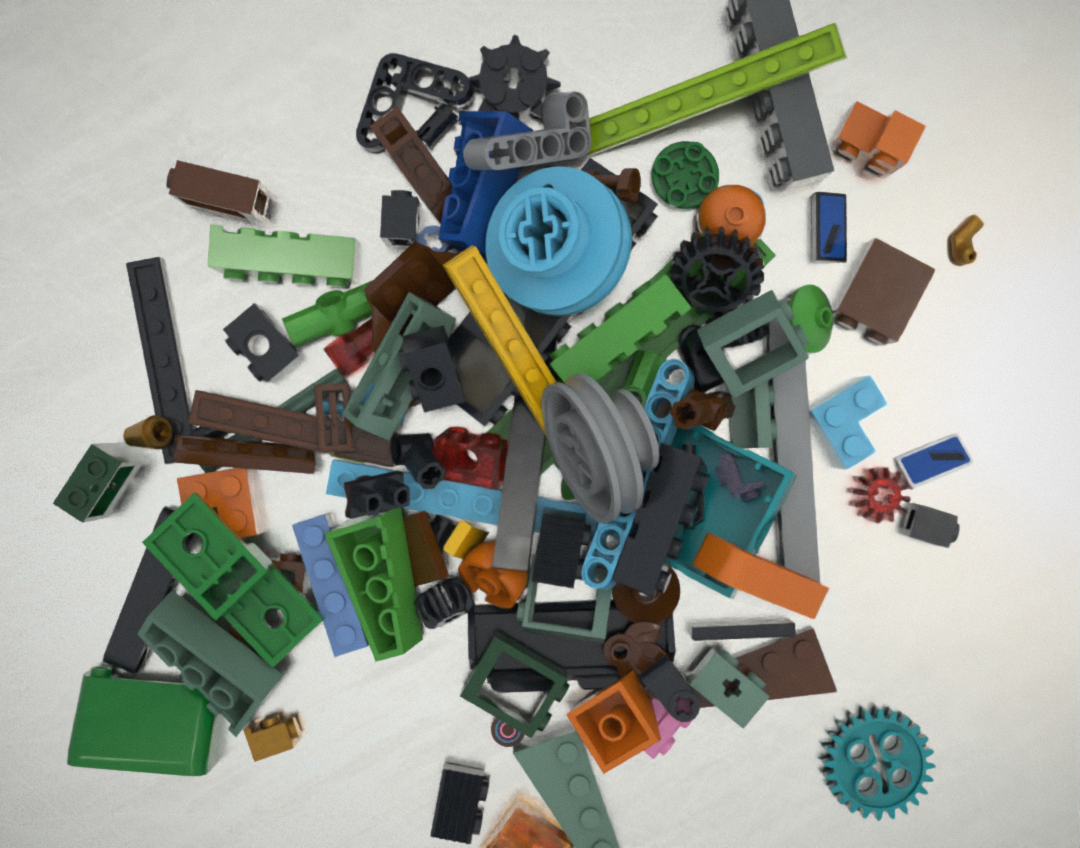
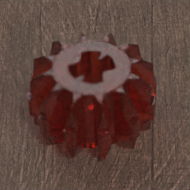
M881 466L879 474L875 468L870 467L867 469L869 480L864 476H857L856 480L863 485L862 489L852 488L851 493L861 495V499L855 500L852 504L854 508L864 507L860 515L863 519H867L872 515L873 523L881 524L884 516L887 522L892 523L895 521L893 510L898 514H905L906 510L899 504L901 501L910 502L911 497L902 495L901 491L907 490L910 486L908 482L898 483L902 475L899 471H895L889 476L890 471L887 466ZM878 487L879 489L887 490V494L883 496L884 502L875 500L874 496L879 494Z

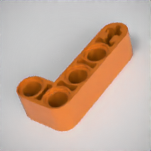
M708 532L692 563L698 569L733 588L811 619L816 618L830 589L828 586L810 577L747 552L729 541Z

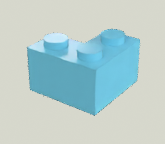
M871 375L859 377L809 408L810 421L839 469L848 470L876 453L875 448L859 422L885 407L888 403Z

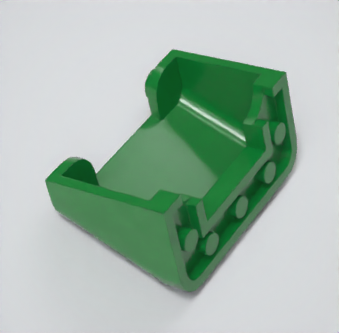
M94 666L91 667L90 671L83 674L68 748L67 764L82 768L180 776H203L208 774L217 764L221 713L215 716L206 707L209 701L197 688L191 691L184 683L118 678L117 674L112 673V668Z

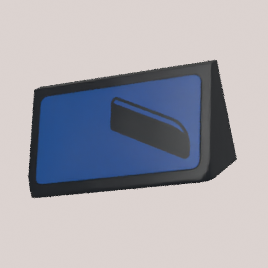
M815 192L812 194V263L847 262V194Z

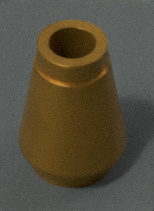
M152 415L127 427L124 430L123 438L128 446L159 450L170 442L173 431L166 419Z

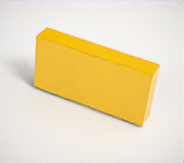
M462 520L447 540L443 550L453 557L463 559L474 547L484 542L489 532L478 525Z

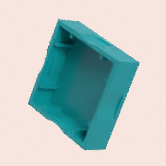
M702 426L687 430L678 427L671 446L682 450V444L696 445V455L702 457L708 468L706 474L710 475V480L705 491L704 521L696 525L695 530H683L680 538L684 540L682 552L678 560H671L670 566L730 599H734L738 589L713 578L692 565L707 532L757 555L797 475L750 450L743 449L717 436L714 432ZM656 435L657 443H659L658 435ZM642 470L643 481L646 477V471ZM620 512V515H621L622 517H626V516H628V515L631 514V513L625 514V513ZM617 531L609 534L615 539L621 540Z

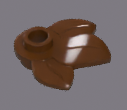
M652 621L634 622L627 628L625 633H615L606 639L603 646L604 657L611 665L617 667L620 678L632 670L638 677L639 674L664 654L670 659L668 654L659 645L655 644L661 632V624ZM622 646L627 649V652L619 656L615 654L614 650Z

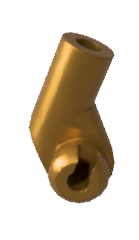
M972 214L951 237L952 255L959 264H973L978 256L973 247L972 238L985 226V223L975 214Z

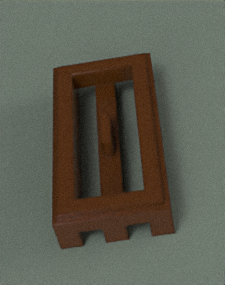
M349 383L314 385L319 455L354 453L352 422L345 416V445H339L336 392L342 391L344 411L350 400ZM322 392H328L332 439V445L326 446Z

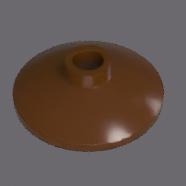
M669 566L667 571L671 573V579L664 593L659 592L656 599L650 596L642 597L638 591L618 583L612 587L613 600L620 613L632 622L652 621L659 623L668 618L676 609L681 593L680 582L673 568Z

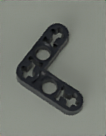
M397 53L385 55L378 63L356 129L357 141L370 152H379L384 149L377 138L370 140L366 137L368 132H372L369 126L375 122L372 116L375 115L380 118L395 106L401 109L406 91L453 105H463L473 96L474 86L472 81L465 73ZM398 65L401 68L400 74L394 73L392 77L388 73V69L390 67L395 68ZM424 71H432L434 75L432 84L425 88L419 87L417 83L419 75ZM444 80L448 84L457 85L460 80L464 89L463 91H457L454 96V93L448 87L442 86V82ZM383 83H386L390 86L391 83L394 87H396V90L393 91L391 88L382 85ZM389 94L392 98L390 108L386 111H378L376 108L377 99L381 95Z

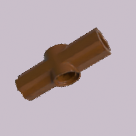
M692 389L683 400L673 403L670 414L674 418L675 426L687 430L703 426L715 431L723 419L733 416L736 406L731 400V395L724 391L703 393Z

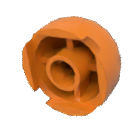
M739 184L722 185L712 190L702 200L697 212L701 237L704 236V229L707 227L711 230L712 234H718V229L722 226L725 229V235H730L736 229L738 240L748 236L750 247H752L761 238L766 226V209L761 198L752 189Z
M483 542L466 554L461 565L458 567V572L461 579L474 593L480 589L487 594V597L484 599L485 601L500 608L510 609L522 597L527 587L529 573L494 569L492 565L496 542Z

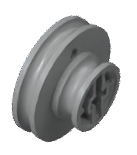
M577 373L568 377L565 384L555 382L546 386L541 401L546 435L561 474L579 504L593 519L603 524L617 519L620 512L629 514L638 510L642 505L644 497L641 469L643 471L651 470L657 467L659 462V446L655 431L640 402L631 392L625 389L613 392L611 397H609L593 378L584 373Z

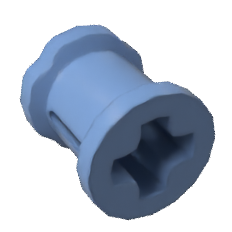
M435 225L425 227L418 236V243L429 247L426 239L429 236L433 239L439 235L440 227ZM439 240L442 247L440 249L432 248L433 251L448 252L450 245Z

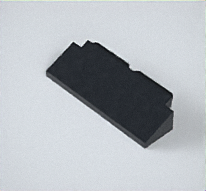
M610 601L605 641L612 634L625 633L627 628L634 623L620 613L614 601ZM596 602L535 604L533 621L592 630ZM514 605L510 609L497 606H474L468 612V660L470 669L475 667L497 630L567 671L566 683L567 681L578 680L579 687L584 690L603 689L620 678L617 667L611 665L605 659L603 653L604 644L522 632L523 622L516 621L518 605ZM672 613L668 618L659 622L662 628L655 644L659 645L668 654L671 662H674L676 649ZM619 646L614 652L622 656L626 654L627 649ZM503 651L487 677V684L491 683V688L496 693L548 691L553 680Z

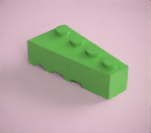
M396 508L347 520L326 532V539L375 661L405 654L423 640L420 619L414 605L416 593L402 509Z

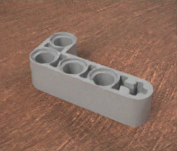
M577 91L549 94L544 99L542 106L544 129L472 139L465 145L463 152L466 165L476 171L503 170L586 156L591 148V132L588 103L585 96Z

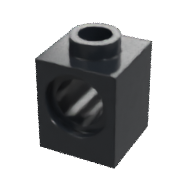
M912 502L902 535L949 549L951 543H955L959 536L960 524L957 523L959 516Z

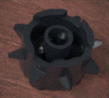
M518 35L512 36L510 44L501 45L493 50L485 46L481 47L480 52L484 61L481 65L480 73L468 77L472 81L473 86L481 90L483 101L478 111H507L517 119H525L530 114H533L543 119L542 106L546 92L561 87V82L547 76L545 62L550 54L547 48L536 52L527 46L521 45ZM512 76L522 80V82L517 83L516 88H509V82L505 81L510 80Z

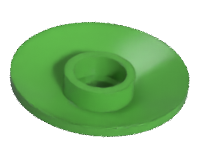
M813 284L802 285L795 291L790 302V308L795 316L790 322L793 327L799 324L802 327L809 341L808 344L804 345L806 352L818 353L828 345L832 335V308L821 288Z

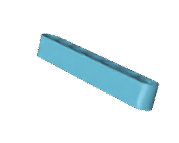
M679 359L667 360L660 366L644 406L655 434L658 435L659 447L661 442L671 446L678 427L675 426V421L671 414L664 418H658L656 414L657 407L662 402H670L671 406H673L674 402L683 400L693 389L695 382L692 370ZM674 370H684L682 382L678 385H670V374ZM660 455L657 467L646 471V477L643 481V501L648 502L650 495L647 494L648 485L646 484L650 472L654 471L656 468H660L661 462L663 460V457ZM637 510L626 517H622L619 514L618 518L610 523L603 524L599 522L581 571L582 579L589 587L608 590L617 584L613 581V577L629 534L636 535L638 530L633 527ZM617 531L621 539L620 544L616 549L609 550L606 539L610 533ZM604 564L608 571L607 578L602 583H597L593 575L594 570L598 565Z

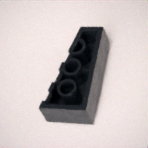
M662 442L659 447V455L663 457L660 468L650 472L646 484L648 485L647 494L650 495L648 502H642L634 517L633 527L638 529L636 535L629 534L613 577V581L655 599L659 592L664 593L668 587L671 573L667 571L671 560H678L682 552L684 540L680 539L685 526L691 527L697 513V507L693 505L698 493L702 495L705 493L710 480V475L706 474L708 468L702 457Z

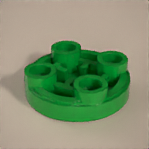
M696 141L676 142L665 147L657 155L651 168V185L657 198L666 206L681 211L699 208L702 200L718 187V164L712 153L703 144Z

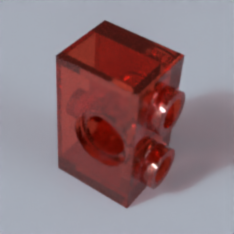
M449 427L435 438L434 454L446 469L444 480L498 490L504 482L509 440L501 439V436L495 433H482L478 435L468 433V430L463 427ZM467 450L472 451L476 455L477 462L469 458Z

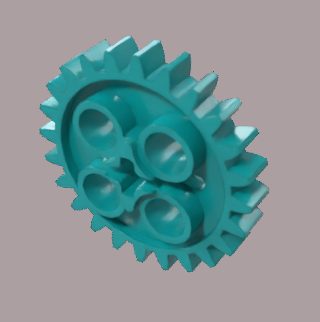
M876 707L874 716H871L868 710L863 708L862 719L859 720L850 713L849 719L851 724L849 726L840 721L838 722V726L842 731L840 735L829 733V736L835 741L834 746L824 745V749L831 754V757L822 759V763L824 766L830 767L831 770L826 771L823 776L826 780H835L828 789L831 793L840 792L836 800L841 805L849 801L847 809L852 814L860 807V815L864 819H867L871 811H873L877 821H881L883 811H886L891 819H895V809L897 808L903 813L908 814L906 803L910 801L918 806L919 801L915 795L917 792L927 795L928 791L922 784L923 782H933L934 780L926 773V770L936 767L932 761L926 760V757L934 754V750L930 747H923L929 740L928 736L925 734L917 735L921 727L917 723L908 726L910 718L905 714L897 720V712L894 709H890L886 717H884V712L880 707ZM871 734L875 736L876 752L884 760V762L880 763V768L888 788L886 793L882 792L880 773L873 767V765L877 764V760L869 740ZM897 735V746L892 750H885V739L888 736ZM859 743L864 744V754L860 758H851V748ZM904 768L906 770L905 779L900 783H893V773L898 769ZM865 777H872L873 785L870 790L859 791L858 785L860 781Z

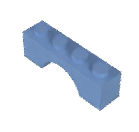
M330 512L293 524L292 528L319 611L325 618L323 623L334 657L368 647V641L325 536L326 532L335 528Z

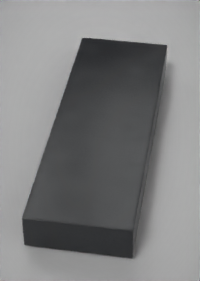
M790 619L688 623L689 636L693 641L794 637L796 635L795 623Z

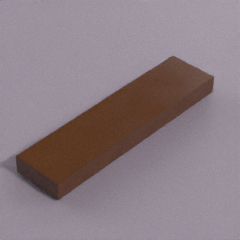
M183 435L175 436L173 463L306 474L315 473V452L308 449L277 443Z

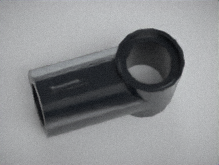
M429 433L401 434L392 437L390 451L393 463L396 466L405 465L412 477L423 489H433L439 482L444 480L446 469L434 454V443Z

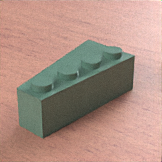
M173 590L149 614L138 632L139 637L168 667L176 666L181 671L182 682L191 691L197 688L209 701L206 707L215 716L220 713L231 724L228 730L235 737L240 734L283 677L282 673L274 667L271 668L265 660L251 651L245 644L238 641L215 621L209 619Z
M573 725L513 746V755L575 848H621L585 744Z

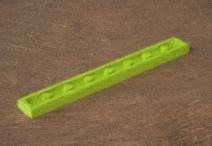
M834 22L589 118L591 148L586 157L601 153L847 59L848 57L837 24Z

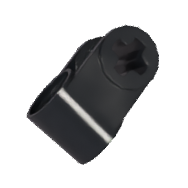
M692 324L682 330L678 343L686 365L694 373L695 382L693 387L705 393L725 382L703 347L697 331L701 326Z
M666 654L638 675L651 694L663 704L677 721L689 722L699 714L700 702L696 694L685 682L683 675ZM680 696L684 700L692 699L689 703L691 710L687 713L682 709L678 712L675 710L678 707L676 699Z

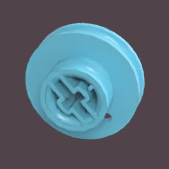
M570 167L544 168L530 173L516 182L506 191L496 205L486 233L488 266L501 290L517 303L538 313L551 316L577 314L602 301L622 278L629 261L632 246V231L629 217L620 199L595 177Z

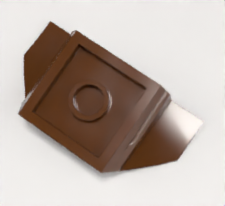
M413 242L364 288L368 305L372 308V350L375 353L409 292L436 306L455 288L443 264L460 253L433 251L426 245ZM411 313L399 332L402 336L414 316Z

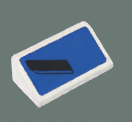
M958 432L895 457L906 488L909 490H914L975 465L972 455Z

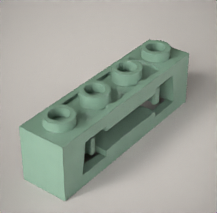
M410 292L406 296L342 413L356 427L388 441L394 431L399 428L402 417L413 400L409 388V381L413 379L410 371H403L398 351L403 350V336L399 334L410 313L414 316L408 327H406L403 336L444 325L449 337L452 326L456 321L455 317L443 309ZM371 383L374 384L375 387L370 392L369 398L365 404H362L361 402Z

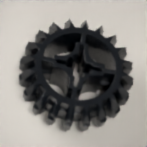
M722 226L718 229V234H712L711 230L707 227L704 229L703 237L693 232L691 234V242L683 240L680 243V250H675L672 260L674 262L670 264L669 273L672 275V283L691 307L696 306L697 315H701L706 310L709 311L711 319L715 317L716 312H722V315H726L730 309L735 310L743 304L752 301L753 296H759L761 292L760 284L764 282V272L762 271L764 269V261L762 258H759L757 246L750 247L748 236L738 240L736 229L730 235H725V229ZM700 258L702 268L697 270V274L691 277L689 269ZM744 269L745 276L733 287L732 278L737 276L738 271Z

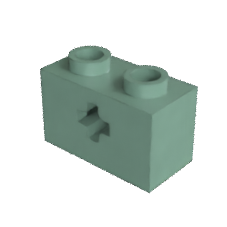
M712 648L686 680L690 686L744 729L769 699L770 696L763 690L767 684L752 671L747 676L736 668L740 662L725 649L719 654ZM725 679L730 682L734 681L737 686L734 692L730 689L726 690L722 684Z

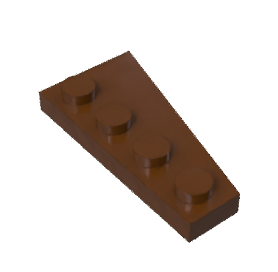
M813 627L796 632L794 637H782L733 656L740 662L736 668L747 676L752 671L767 684L763 690L770 696L768 700L838 692ZM692 672L685 674L686 679ZM725 679L722 683L726 690L730 689L734 692L737 688L734 681L730 682ZM689 685L700 702V708L715 706Z

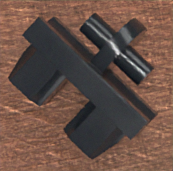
M398 470L375 476L363 475L359 476L356 480L344 482V490L347 497L345 517L349 519L403 508L410 504V488L404 484V473Z

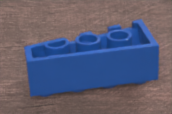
M459 111L458 122L462 124L461 136L455 137L453 150L458 152L456 166L450 168L448 181L452 184L451 195L445 198L438 239L460 252H463L472 245L476 246L481 256L486 257V233L491 215L502 196L516 183L520 167L503 170H472L464 161L463 152L465 145L470 140L476 138L533 131V129L507 111Z

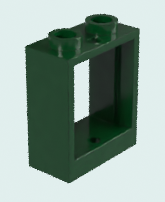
M93 443L78 463L53 504L82 523L104 519L141 461L113 443ZM110 482L116 483L114 490L110 489Z
M496 630L461 688L460 697L532 738L537 730L543 732L552 716L548 712L555 700L559 703L561 702L570 684L566 683L567 671ZM502 651L553 680L530 721L479 693L480 688Z

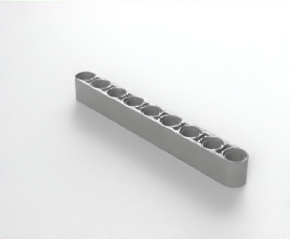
M786 299L790 306L791 299ZM777 318L771 320L768 324L770 332L765 336L766 354L789 342ZM806 361L768 380V385H773L775 390V405L770 406V418L775 419L777 423V440H772L773 462L797 475L777 515L779 556L781 566L820 582Z

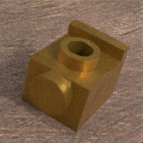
M274 715L259 721L260 727H257L254 721L243 729L254 762L293 749L298 743L297 737L301 736L296 718H290V716L280 719L279 715Z

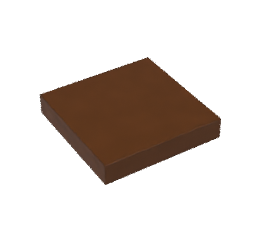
M425 510L403 517L414 587L448 577V570Z

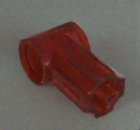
M372 318L350 334L347 332L323 349L343 378L363 366L368 361L367 358L375 353L372 350Z

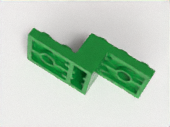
M193 493L142 542L215 621L225 617L271 668L275 667L325 619L255 543L245 544L198 493ZM191 533L198 534L203 540V547L197 554L189 552L185 547L186 537ZM270 608H277L284 615V622L278 628L271 627L266 621V613Z

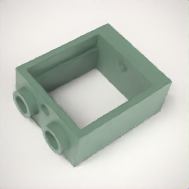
M773 290L697 330L704 349L734 398L810 359L804 348V345L808 344L809 341L800 324L793 327L790 320L795 316L786 299L779 301ZM777 318L789 342L737 369L723 346Z
M532 558L526 587L528 588L526 602L519 601L516 621L523 622L522 632L604 644L612 588L608 590L598 589L592 630L534 622L533 615L538 582H532L535 559ZM595 568L593 575L596 582L602 583L607 578V569Z

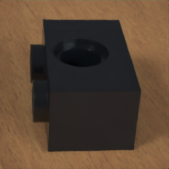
M253 303L223 329L228 335V338L225 340L226 344L237 356L241 353L245 355L250 361V364L247 366L248 370L259 382L265 379L268 383H274L303 358L302 354L296 347L294 348L291 341L256 303ZM265 336L269 341V349L265 354L257 355L253 350V343L258 337Z
M444 325L403 336V350L398 351L400 363L404 372L410 371L413 379L409 381L410 392L414 401L420 400L424 413L465 402L463 382ZM427 368H435V369H437V370L434 371V372H426V371H424V370L427 369Z

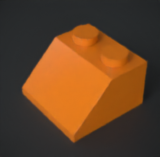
M633 670L581 701L566 714L603 774L661 740L652 699Z

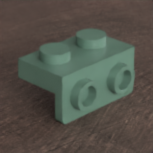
M768 381L736 398L733 397L729 390L731 400L736 406L733 416L730 418L732 443L741 448L772 447V440H777V423L775 419L770 418V406L775 405L774 386L768 385Z

